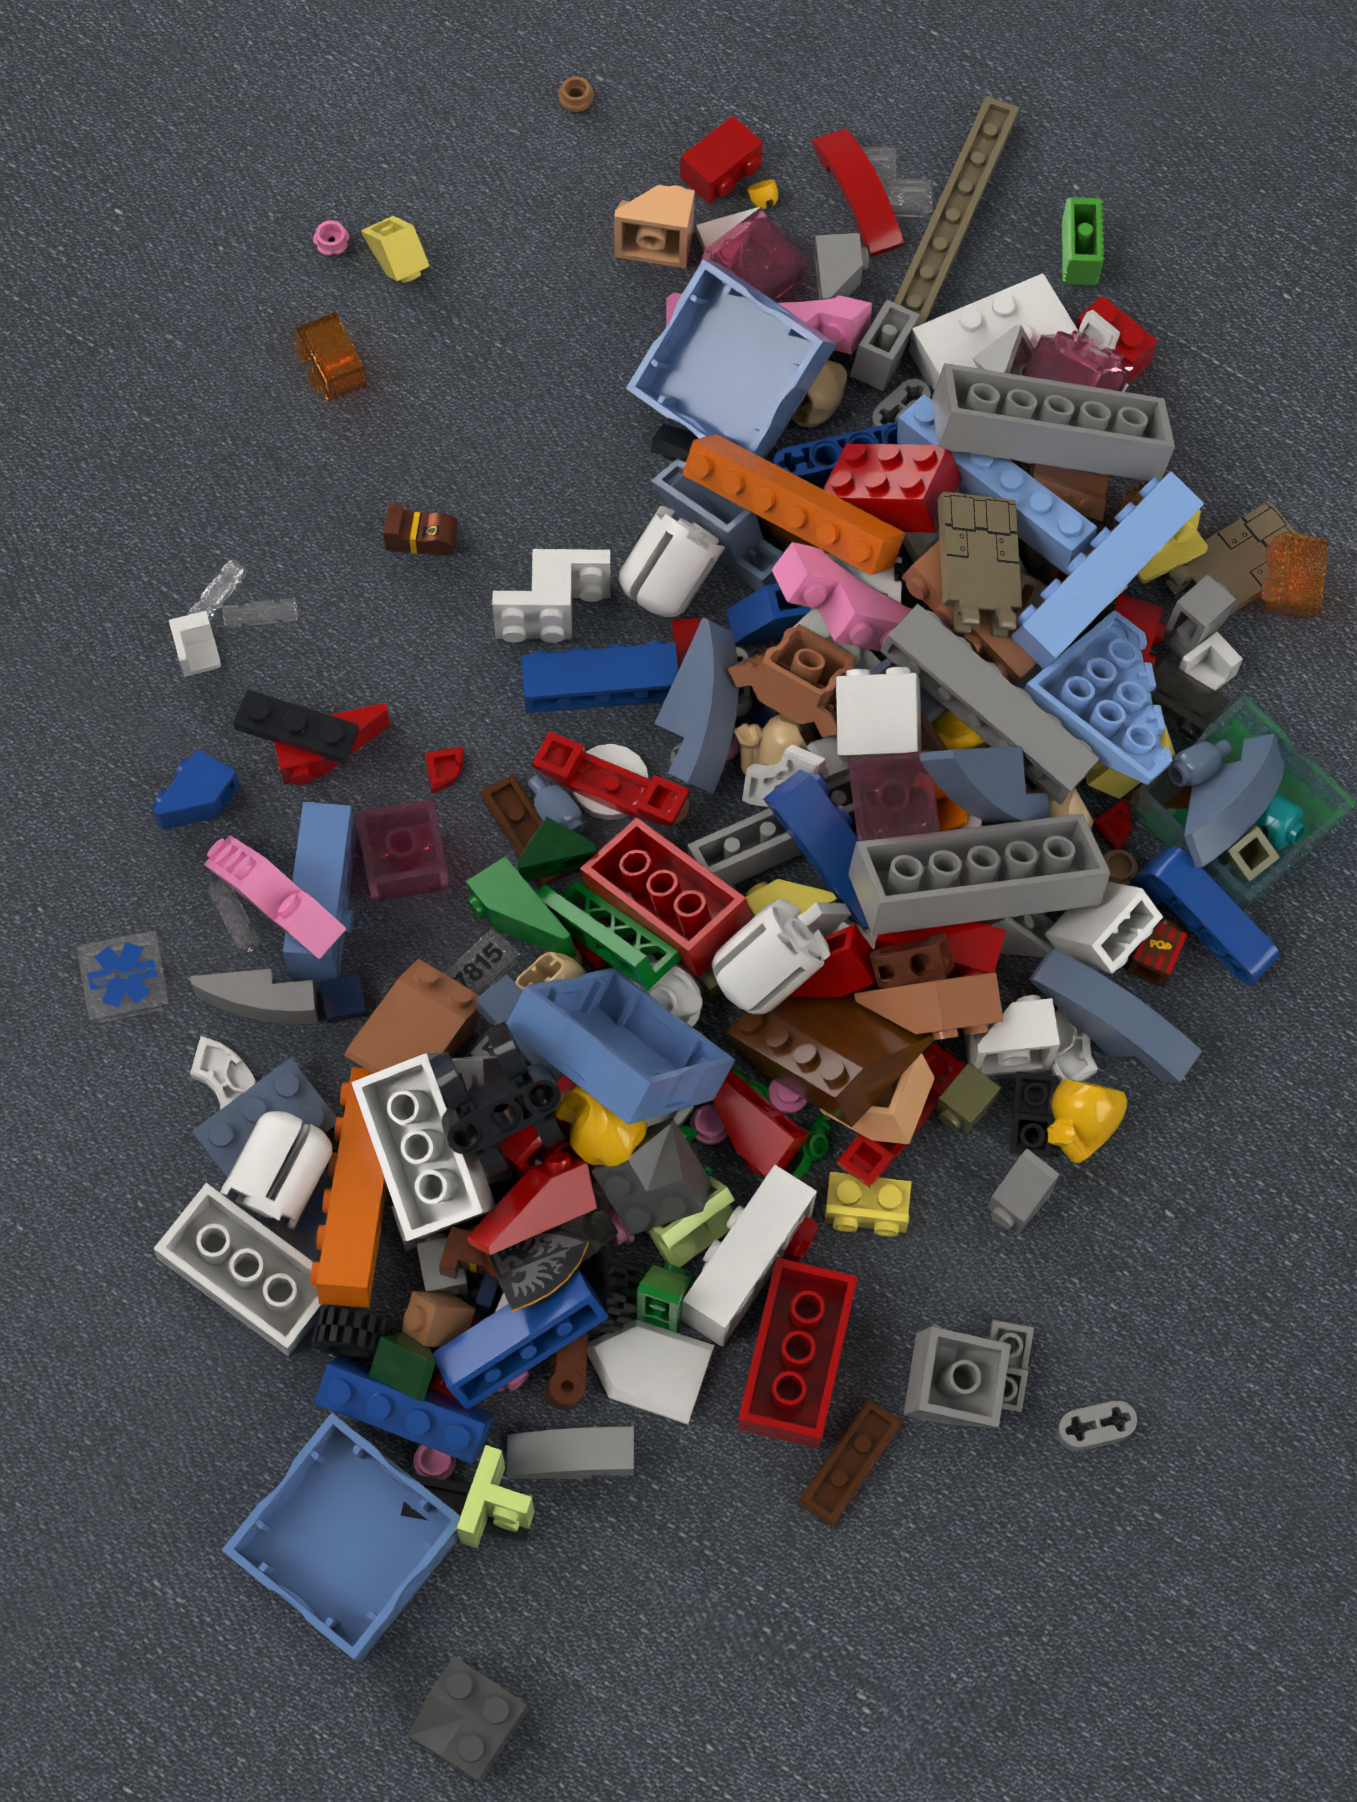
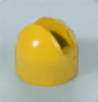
M774 179L758 182L747 189L754 206L760 207L762 210L767 208L766 201L773 207L778 200V188Z

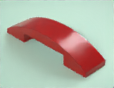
M842 129L813 139L812 145L826 172H832L857 221L856 231L860 233V238L864 246L867 247L870 258L903 246L904 240L882 183L865 152L851 133L846 129Z
M551 731L547 734L532 761V767L564 787L618 812L658 824L673 826L690 794L689 789L656 775L650 780L588 754L585 751L584 745Z
M934 1042L923 1056L935 1079L911 1140L936 1109L939 1097L966 1067V1065ZM859 1134L839 1158L837 1165L870 1188L908 1144L872 1141Z

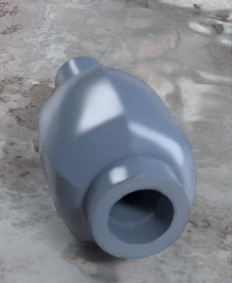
M1221 740L1214 745L1204 741L1180 751L1174 756L1173 764L1168 768L1170 780L1178 787L1184 785L1196 786L1207 781L1220 770L1222 758L1232 751L1231 745L1226 740Z
M538 774L532 777L528 782V786L536 794L534 805L541 819L544 821L546 817H549L575 833L580 834L585 825L581 821L582 812L572 797L561 787L548 785L541 775Z

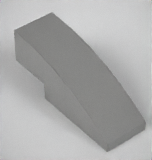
M272 969L190 976L195 996L216 1008L241 1017L264 1022L284 1024L318 1023L317 993L313 980L276 983Z
M634 1426L569 1428L507 1435V1479H592V1475H634Z

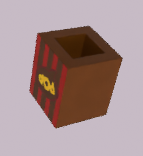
M1160 920L1153 928L1152 934L1140 942L1127 973L1164 988L1188 934L1180 931L1176 924L1167 920Z

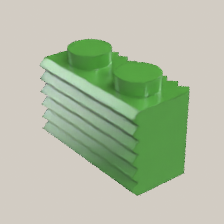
M1070 197L1066 199L1062 219V275L1064 284L1096 285L1099 282L1105 259L1103 257V201L1100 198Z

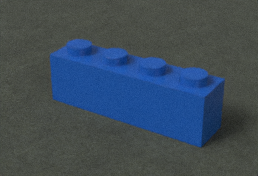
M650 641L640 646L612 644L603 649L591 650L586 647H574L567 652L554 653L547 650H537L529 655H521L526 714L664 702L678 673L675 643H665L663 641Z
M800 769L764 797L763 800L828 889L834 893L837 901L846 904L851 913L850 919L865 928L868 926L848 873L856 842L867 840L862 835L857 838L849 827L853 824L850 815L840 804L834 806L827 795L831 790L823 778L817 773L812 775Z
M577 1267L570 1278L551 1295L514 1312L511 1311L509 1304H507L432 1354L447 1388L467 1410L609 1318L592 1285Z
M342 1355L337 1356L327 1364L314 1404L471 1464L481 1455L495 1417L494 1413L476 1406L466 1410L457 1399L429 1388L427 1389L424 1401L416 1400L370 1377L371 1366Z

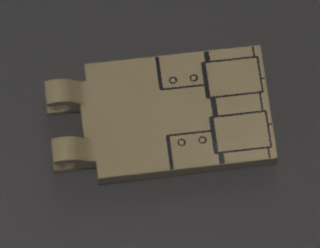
M943 491L937 498L943 606L954 607V632L970 634L971 625H979V610L990 611L991 636L1006 638L1008 636V629L1014 630L1016 628L1015 613L1022 608L1016 500Z
M1269 500L1206 539L1207 552L1171 570L1168 573L1170 579L1164 585L1173 595H1176L1192 583L1197 584L1208 574L1214 581L1226 586L1231 595L1236 599L1229 613L1230 616L1312 564L1316 555Z

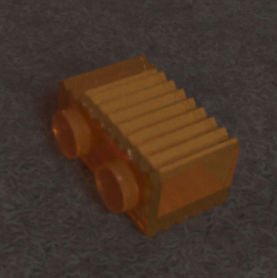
M336 311L295 327L297 340L292 341L293 349L299 362L307 361L310 370L306 371L314 392L321 390L325 400L330 402L332 399H337L346 393L351 394L353 390L358 391L360 388L367 386L365 368Z
M1284 532L1273 537V540L1267 546L1265 555L1266 562L1270 563L1269 578L1265 579L1261 590L1262 600L1266 601V613L1286 615L1287 617L1309 619L1320 615L1323 603L1326 560L1329 551L1327 548L1329 541L1327 539Z

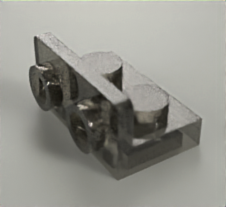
M1163 660L1154 674L1156 688L1150 692L1153 706L1161 705L1163 717L1175 723V729L1179 733L1190 739L1198 737L1204 741L1228 706L1230 699Z

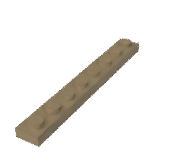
M986 96L894 301V303L920 314L916 326L926 323L929 319L1012 131L1020 107Z

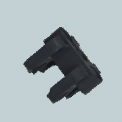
M505 1021L493 1026L486 1032L494 1053L505 1072L504 1075L469 1092L462 1073H458L449 1052H443L429 1060L437 1084L450 1107L443 1114L441 1121L449 1147L459 1154L476 1152L489 1178L509 1169L502 1148L497 1142L533 1124L546 1149L565 1139L559 1122L553 1114V1110L557 1108L561 1101V1092L552 1071L544 1065H526L522 1053ZM539 1084H546V1085H547L546 1088H545L543 1091H542L541 1088H539V1089H537V1090L535 1089V1086H536V1085H539ZM509 1104L508 1108L502 1112H492L498 1105ZM462 1124H467V1125H468V1126H466V1129H467L466 1131H463V1132H455V1131H454L459 1125H462Z

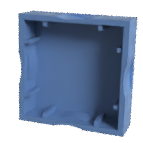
M703 259L675 305L669 324L659 338L651 345L626 389L665 417L686 426L699 439L718 434L766 460L837 343L720 263Z
M616 968L586 973L575 979H557L525 986L506 1023L513 1035L628 1125L714 1100L735 1062L734 1058L692 1026L669 1012L654 997Z
M331 1413L293 1460L290 1469L281 1483L272 1493L259 1502L223 1547L222 1551L266 1588L276 1592L304 1616L307 1622L353 1660L362 1662L459 1539L457 1525L461 1516L336 1415ZM403 1502H406L411 1506V1509H415L427 1520L401 1516Z

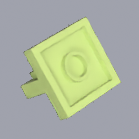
M712 1176L709 1177L712 1183L703 1212L645 1231L650 1235L667 1264L678 1267L683 1266L710 1246L716 1239L718 1240L730 1231L726 1224L734 1212L730 1203L735 1199L728 1187Z
M485 1445L457 1525L461 1544L478 1548L488 1516L494 1518L493 1524L506 1530L517 1532L519 1526L527 1529L530 1528L534 1516L532 1497L499 1486L505 1470L502 1450Z

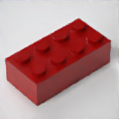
M637 817L580 868L589 890L676 949L682 958L678 963L698 978L712 966L716 951L753 919L746 897Z
M776 1257L738 1418L737 1430L819 1449L858 1276Z

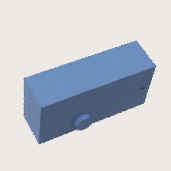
M303 802L292 882L314 898L347 929L320 959L308 952L285 932L283 955L290 978L294 980L320 982L339 978L345 932H352L354 910L348 909L358 836L352 808L349 805Z

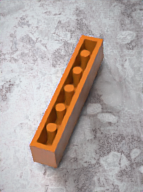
M718 434L696 439L692 442L682 473L683 476L869 575L893 568L905 532Z
M352 1067L349 1083L343 1082L341 1086L340 1106L345 1107L344 1117L336 1118L334 1141L339 1142L338 1153L332 1152L329 1160L328 1175L329 1177H334L332 1189L325 1188L323 1195L322 1211L328 1215L326 1225H319L317 1231L316 1248L317 1250H322L320 1262L312 1263L310 1286L317 1287L319 1304L370 1307L388 1186L351 1083L374 1074L366 1068Z

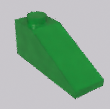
M506 856L466 881L471 896L467 899V903L479 920L485 917L494 929L546 951L562 953L572 959L576 957L571 935Z
M664 1264L662 1268L652 1265L637 1289V1320L677 1333L682 1315V1300L692 1287L693 1278L686 1276L687 1271L671 1264Z

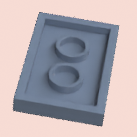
M289 1058L195 1128L192 1134L227 1179L258 1119L264 1113L271 1111L290 1113L302 1119L301 1127L304 1124H312L321 1129L325 1134L335 1128L337 1117L292 1058Z

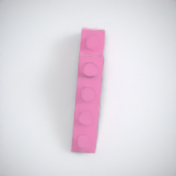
M673 292L666 298V327L682 294ZM838 295L836 298L778 303L837 343L834 350L852 354L858 348L871 326L872 303Z
M792 542L772 569L787 602L818 609L834 642L880 651L888 634L912 610L856 578L825 555L821 548Z
M230 835L226 840L223 838L218 840L208 851L207 856L209 859L204 865L246 898L316 958L320 959L347 929L314 898L297 887L268 859Z

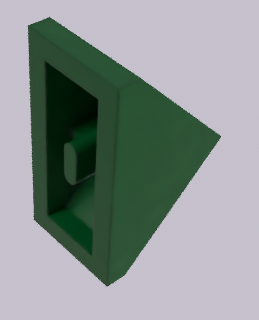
M546 817L517 860L518 872L525 881L579 870L597 853L595 843Z
M406 1333L381 1336L369 1376L416 1400L424 1401L436 1361L429 1347L423 1346Z

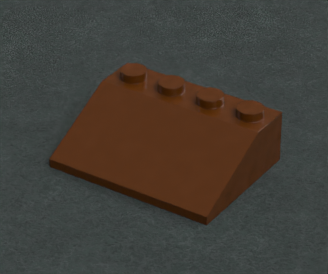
M855 992L843 997H787L776 1008L765 1014L756 1015L746 1011L726 1032L743 1062L850 1127L857 1123L934 1041L932 1036L927 1033L914 1034L855 1001Z

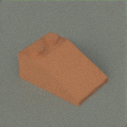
M418 958L397 979L346 1049L344 1056L372 1073L387 1069L425 1053L449 1052L451 1057L475 1032L481 1015L477 1011L476 999L480 995Z
M996 973L854 993L857 1003L914 1034L932 1032L933 1040L958 1037L957 1028L963 1029V1035L988 1032L987 1024L1003 1022Z

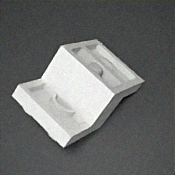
M533 549L532 591H493L492 606L495 638L513 643L521 642L525 639H542L549 643H557L563 639H572L573 598H581L588 602L599 601L602 598H611L610 550Z

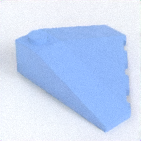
M1114 610L1026 684L1024 690L1044 712L1056 716L1061 721L1063 728L1072 736L1085 741L1099 758L1098 763L1149 785L1170 766L1173 760L1170 748L1162 749L1159 735L1163 734L1166 728L1161 705L1153 706L1150 692L1155 690L1156 682L1152 664L1143 662L1141 650L1145 649L1147 645L1145 633Z

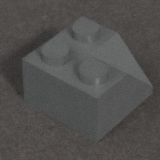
M673 1118L647 1127L643 1141L635 1148L632 1156L627 1161L612 1167L593 1165L591 1170L630 1235L703 1212L712 1183Z
M453 1656L429 1692L407 1736L478 1785H481L528 1712V1706L525 1702L456 1656Z

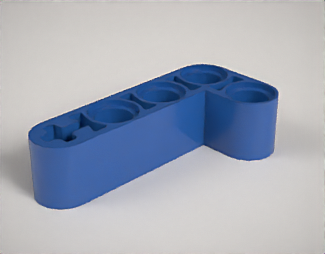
M898 422L786 447L775 454L773 464L817 487L825 486L846 444H898ZM820 461H829V462H831L832 464H831V465H822V464H820V463H818V462H820Z
M1172 846L1157 852L1130 880V886L1143 888L1154 905L1164 902L1241 982L1247 985H1254L1280 956L1274 943L1202 867L1195 868L1192 857L1181 848Z

